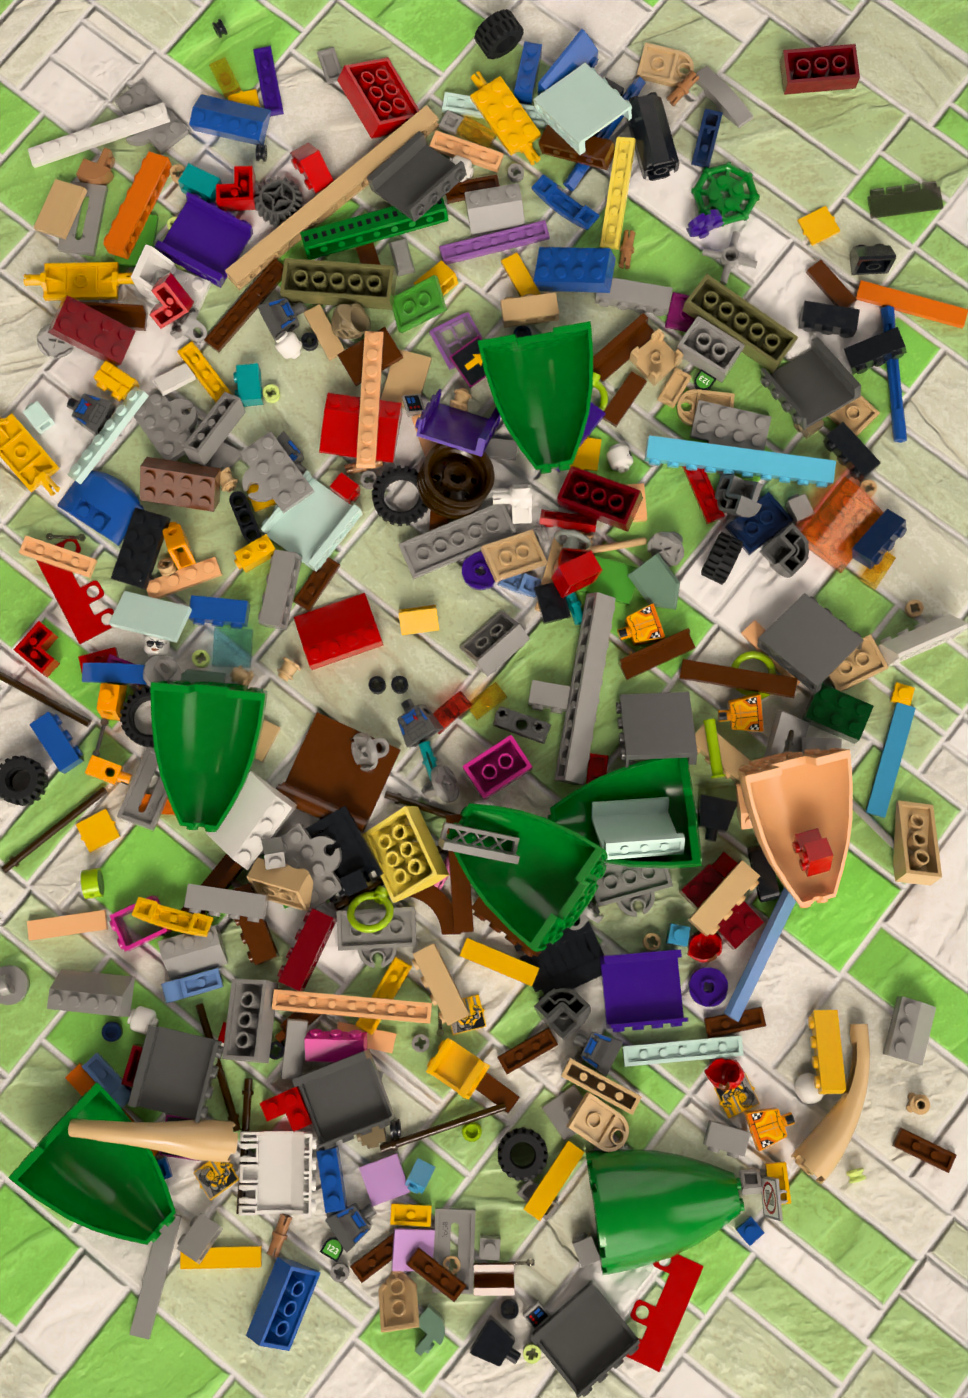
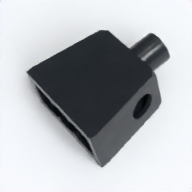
M703 794L699 796L698 827L706 829L704 840L716 842L718 832H727L737 806L736 801Z
M491 1315L470 1348L471 1355L496 1366H501L505 1358L516 1364L521 1356L520 1352L512 1348L515 1343V1337Z

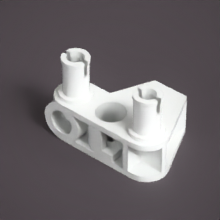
M530 483L511 484L509 488H492L493 505H512L513 524L532 523Z

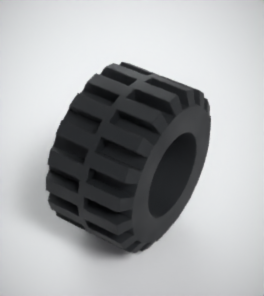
M503 9L493 13L480 24L475 32L474 39L488 59L494 60L508 54L518 45L524 34V29L511 11Z
M721 532L701 570V575L721 585L724 584L742 550L743 541Z
M12 756V759H5L6 763L0 764V797L9 803L20 806L32 805L34 800L39 801L41 799L39 796L41 794L44 795L46 792L43 790L44 787H48V783L45 782L48 779V775L44 773L46 770L41 767L39 762L26 756ZM27 770L30 775L29 785L24 790L16 792L12 784L13 778L19 771Z
M521 1127L507 1132L501 1139L498 1146V1162L502 1171L508 1177H512L517 1181H528V1179L536 1178L546 1167L548 1159L547 1147L539 1133L532 1129ZM519 1142H526L534 1149V1159L526 1166H519L511 1159V1150Z

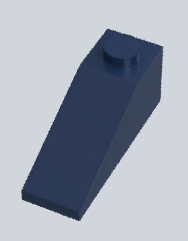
M705 109L691 165L709 168L723 112Z

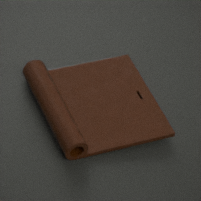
M317 712L286 781L282 785L278 784L276 790L297 804L296 809L320 820L346 805L363 834L401 750L389 745V752L386 756L378 758L376 768L367 772L360 769L361 765H357L354 761L351 749L354 735L362 732ZM380 743L376 744V749L378 753L382 751V746Z

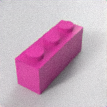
M312 1029L307 1032L304 1039L305 1061L337 1062L368 1049L367 1032H361L360 1030L342 1032L339 1029L331 1031Z

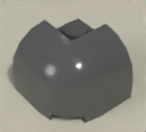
M721 474L714 498L717 500L718 510L739 517L750 518L755 516L762 506L757 501L763 484L745 481L735 475Z
M791 523L776 533L759 552L769 561L770 567L785 578H790L809 559V542L801 531Z
M554 988L534 1006L536 1013L542 1021L563 1040L576 1028L579 1029L591 1013L590 1005L577 992L565 988Z

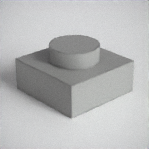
M447 110L439 124V129L455 136L463 123V117Z

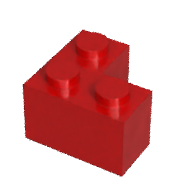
M308 142L290 152L293 158L291 163L295 170L298 169L300 174H304L306 179L303 181L308 190H312L317 194L334 181L320 151Z
M234 166V184H216V202L219 209L222 211L256 210L254 200L256 197V176L253 166Z
M171 272L158 280L152 288V293L160 302L153 307L149 315L159 328L162 329L188 313L194 304V301Z
M40 621L35 624L13 649L47 678L60 664L46 652L59 637Z
M818 828L795 834L792 847L795 854H799L800 868L806 872L807 877L830 871L834 855L827 837L822 838Z
M299 1086L259 1103L267 1122L286 1114L293 1132L312 1124Z

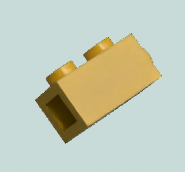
M265 534L234 552L236 556L234 562L239 570L243 568L245 573L271 559L276 549L268 535Z

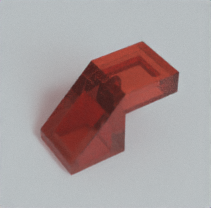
M461 691L456 693L433 713L444 728L438 734L443 733L472 706V703Z

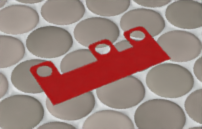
M73 536L55 544V546L64 548L67 542H74L76 545L74 552H81V547ZM36 560L79 644L113 627L111 625H104L101 621L104 614L109 613L113 615V609L108 608L94 615L89 605L104 596V591L98 581H92L80 588L72 572ZM90 586H96L99 589V594L94 598L89 597L87 594V589Z
M679 1254L671 1257V1263L668 1266H661L659 1262L653 1263L654 1267L669 1273L656 1307L643 1300H637L630 1314L632 1320L647 1326L642 1340L639 1339V1349L632 1355L627 1354L626 1357L658 1372L662 1368L704 1267ZM639 1306H646L648 1308L649 1315L647 1318L639 1319L637 1317L636 1309Z

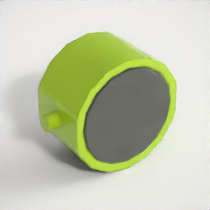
M100 868L81 871V888L85 899L104 896V879Z

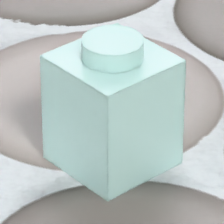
M38 401L29 404L23 411L40 435L55 424Z

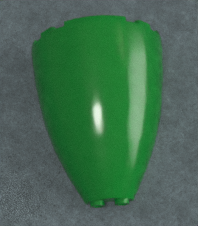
M591 321L553 327V332L517 338L513 334L478 340L485 375L494 403L506 428L535 470H540V474L551 473V469L559 468V471L569 470L570 465L574 463L584 434L593 389Z
M175 680L168 683L167 681L151 682V720L154 751L160 777L180 826H186L187 830H198V827H204L206 832H217L231 811L246 783L255 760L264 722L267 702L266 690L258 687H250L248 689L247 685L209 681L190 683L188 680Z
M688 758L649 759L629 765V767L619 768L589 782L550 807L551 815H548L549 820L580 834L600 846L591 820L592 802L669 797L668 813L676 833H683L685 836L684 854L604 860V863L636 868H687L702 866L699 827Z
M469 803L468 806L462 809L460 813L462 818L459 823L455 822L453 824L519 837L516 854L520 858L518 864L454 852L461 868L485 905L513 934L533 951L545 950L546 944H554L562 937L564 929L573 926L592 900L599 887L597 880L604 876L607 867L604 864V860L608 859L607 852L580 834L547 818L517 809ZM450 828L447 838L452 840L458 836V833L455 829ZM471 832L463 837L466 843H472L477 839L475 834ZM491 836L482 840L486 847L496 843ZM506 840L500 845L503 850L511 851L513 841Z
M96 1082L78 1100L77 1104H74L35 1146V1149L23 1159L18 1168L8 1178L34 1199L64 1218L85 1228L126 1241L148 1245L150 1241L154 1243L162 1234L160 1229L164 1225L168 1227L175 1220L176 1217L174 1215L176 1211L166 1181L151 1149L70 1137L68 1134L69 1123L74 1118L132 1122L115 1100Z
M618 1149L613 1152L603 1150L585 1151L602 1275L633 1270L671 1258L696 1246L740 1215L741 1211H745L743 1198H739L738 1190H741L740 1178H735L734 1173L712 1164L683 1155L656 1150Z

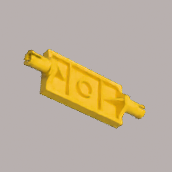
M480 71L476 72L477 76L474 73L470 79L479 90L471 94L470 99L510 156L516 152L524 153L531 165L535 164L534 161L536 163L539 162L541 158L533 149L532 143L541 137V133L502 77L499 76L490 83H487Z
M118 262L44 263L43 272L40 274H24L26 279H23L25 286L43 287V298L45 301H62L67 295L76 300H118L120 284H134L131 279L132 273H119Z
M12 413L6 418H0V457L31 493L41 484L49 492L50 496L56 494L51 489L52 487L56 492H59L60 487L50 478L60 470L58 465Z

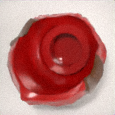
M700 931L693 933L688 942L687 955L701 963L714 961L722 953L723 942L721 936L718 933H715L713 936L711 934L705 936Z
M731 1058L716 1059L704 1070L713 1086L722 1091L737 1088L745 1077V1072L739 1062Z

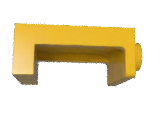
M447 1038L438 1046L439 1051L436 1056L429 1060L426 1072L456 1091L461 1097L469 1100L490 1065L452 1039Z

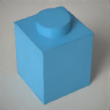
M669 924L665 944L687 947L691 927Z
M417 1158L405 1185L413 1193L423 1194L435 1170V1166Z

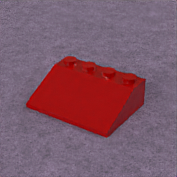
M389 58L344 65L337 79L371 139L386 136L396 131L420 111Z
M334 393L327 394L319 453L357 458L360 397ZM380 400L376 461L394 462L402 419V403Z
M365 593L294 617L311 670L384 646Z

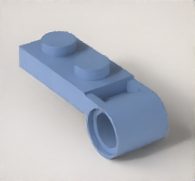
M219 968L161 984L166 1003L224 987Z
M96 1053L82 1068L95 1082L102 1086L121 1108L125 1107L129 1103L132 1089L129 1086L122 1085V1078L99 1053Z

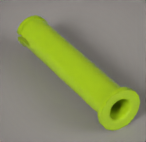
M715 719L703 720L712 771L711 779L726 776L723 773Z

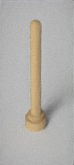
M643 537L590 546L586 550H592L594 554L647 544V539ZM558 548V555L560 554L562 548Z

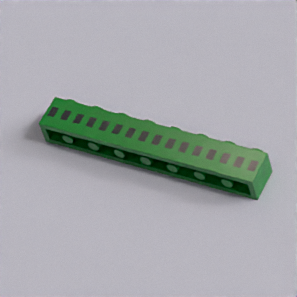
M442 197L415 222L394 206L302 231L300 235L307 259L312 260L449 220L447 208Z

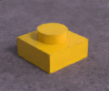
M896 682L890 702H898L910 706L915 688Z

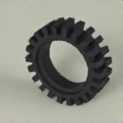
M401 465L397 466L396 469L390 467L388 472L384 470L382 476L376 478L377 482L373 484L372 500L375 510L385 522L389 521L391 525L398 524V526H402V524H406L408 526L411 522H418L417 519H422L424 513H427L428 507L420 496L416 505L404 512L392 510L384 501V493L387 487L395 481H409L417 488L418 472L416 469L412 468L411 470L409 466L401 468Z
M144 687L141 688V691H134V695H129L127 702L124 701V708L120 711L122 714L120 722H122L121 727L125 734L132 741L140 746L154 748L153 734L141 733L134 722L135 712L138 707L146 701H151V687L148 689Z

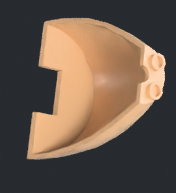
M816 748L805 749L804 753L790 751L750 761L749 765H742L738 769V776L746 809L756 839L781 883L800 908L811 907L813 901L825 903L828 902V899L836 897L845 866L852 826L853 781L850 749L830 748L829 750H820ZM818 828L821 837H827L834 856L830 871L807 877L806 872L800 868V857L798 853L795 854L792 842H794L795 834Z

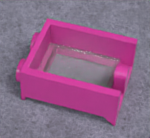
M152 895L146 898L157 901L161 905L158 896ZM135 904L109 915L111 921H109L110 926L114 932H117L119 937L117 939L118 945L124 951H132L139 946L172 932L170 929L133 917L131 914Z

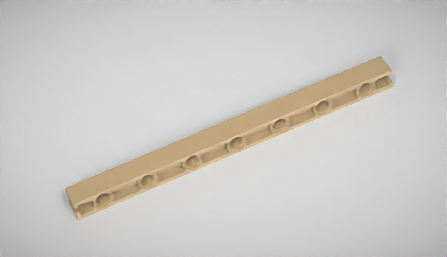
M427 105L228 267L225 270L228 279L239 291L261 274L274 258L278 260L302 240L300 232L317 228L368 186L367 177L416 133L420 131L426 138L439 127L437 123L439 121L438 117Z

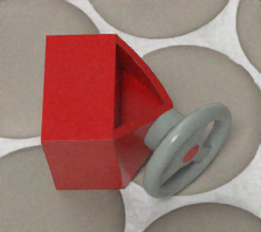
M569 529L558 530L554 534L555 540L563 545L554 564L551 579L562 598L595 583L603 571L592 550H586L591 546L590 539L580 532ZM566 535L567 538L562 539L560 536Z

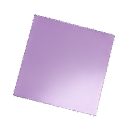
M397 1153L359 1167L372 1207L411 1192L408 1186L405 1185L407 1180Z
M394 1228L392 1271H414L406 1263L418 1247L433 1258L435 1230L425 1228Z

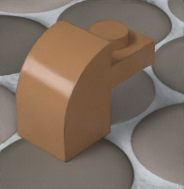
M104 148L97 163L83 158L76 173L79 181L104 186L109 184L114 178L111 171L115 164L112 151Z

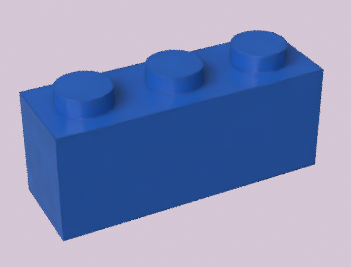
M524 41L514 90V96L519 103L532 105L542 57V44Z
M191 595L189 607L192 611L189 619L193 624L204 625L205 623H212V626L215 627L231 625V628L234 629L248 627L250 612L248 601Z
M47 712L29 725L58 770L66 774L84 762L81 757L83 752L77 745L74 746L71 742L73 737L67 729L64 731L61 724L63 722L57 714L54 715Z
M334 1146L327 1150L325 1148L318 1149L316 1154L325 1213L346 1210L348 1206L339 1147Z

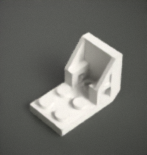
M145 245L131 276L138 292L149 299L160 302L151 290L158 280L171 272L194 301L192 306L200 311L211 287V282L177 269L174 262L152 246Z

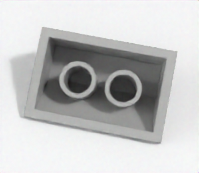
M519 183L465 192V204L471 236L525 225Z
M698 316L679 342L677 349L684 354V360L707 372L722 383L745 345Z
M501 610L459 648L488 677L517 650L522 648L530 638L517 621Z
M217 925L210 927L207 937L182 934L158 941L162 961L171 980L228 964L222 936Z
M897 996L883 1054L923 1065L936 1007L903 996Z

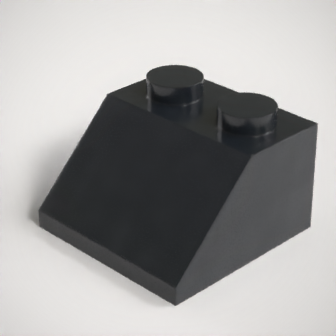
M857 245L852 248L850 253L851 275L888 274L896 260V254L890 245Z

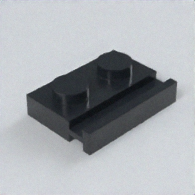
M553 582L534 587L543 624L571 617L566 597L562 598Z

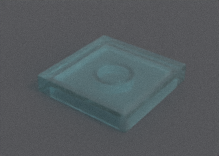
M214 628L212 666L239 667L241 665L243 668H251L253 630Z

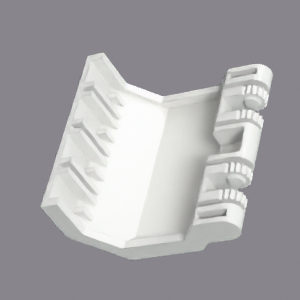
M293 1130L241 1131L240 1141H257V1143H240V1148L242 1149L256 1148V1156H241L240 1162L256 1163H242L239 1165V1182L256 1184H240L239 1190L256 1191L255 1197L239 1198L240 1204H255L239 1205V1215L299 1214L303 1215V1218H311V1212H316V1199H312V1191H316V1178H312V1170H316V1158H312V1149H316V1137H312V1132H293Z

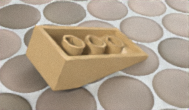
M906 801L896 802L893 856L895 882L931 886L942 878L933 805Z

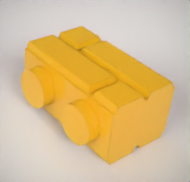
M107 360L94 375V379L97 382L96 386L104 392L106 390L112 393L111 396L119 402L121 400L124 401L127 394L134 387L139 388L140 386L137 380Z

